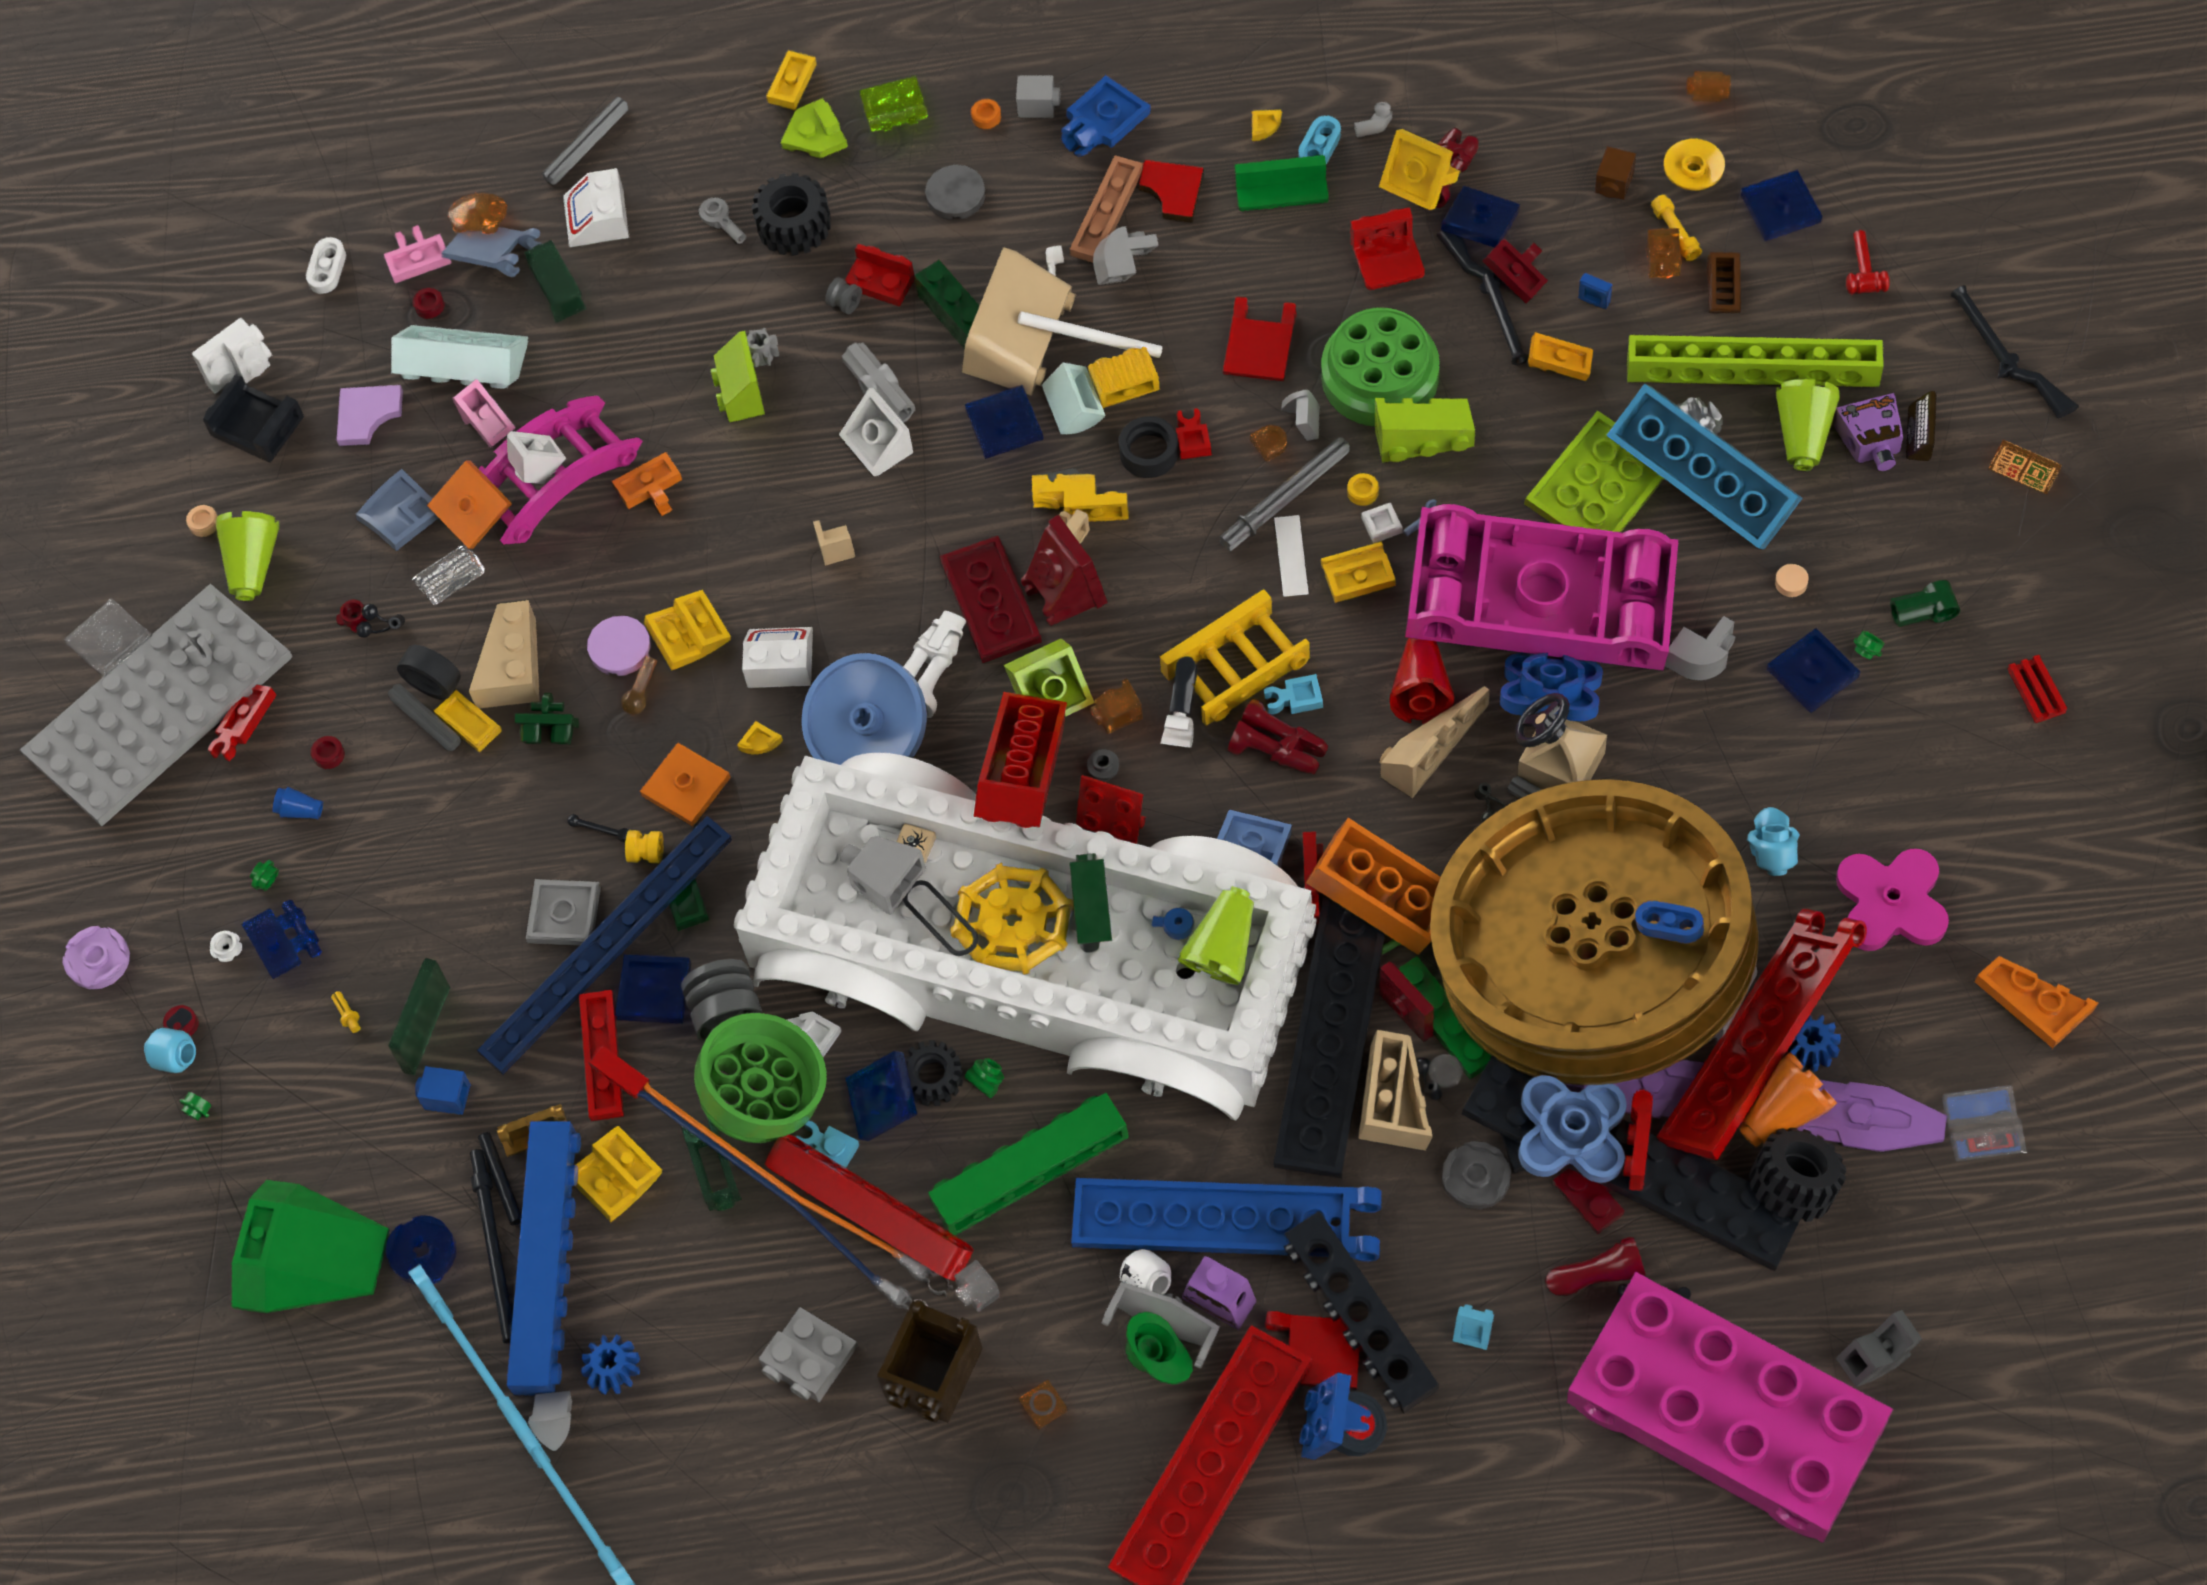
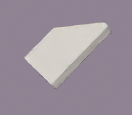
M813 1011L799 1014V1017L787 1019L811 1037L823 1057L841 1033L839 1026Z

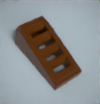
M1709 252L1707 257L1709 313H1740V253ZM1716 267L1731 268L1732 272L1716 271ZM1716 278H1732V282H1716ZM1716 288L1732 289L1733 293H1716ZM1716 299H1733V305L1716 304Z

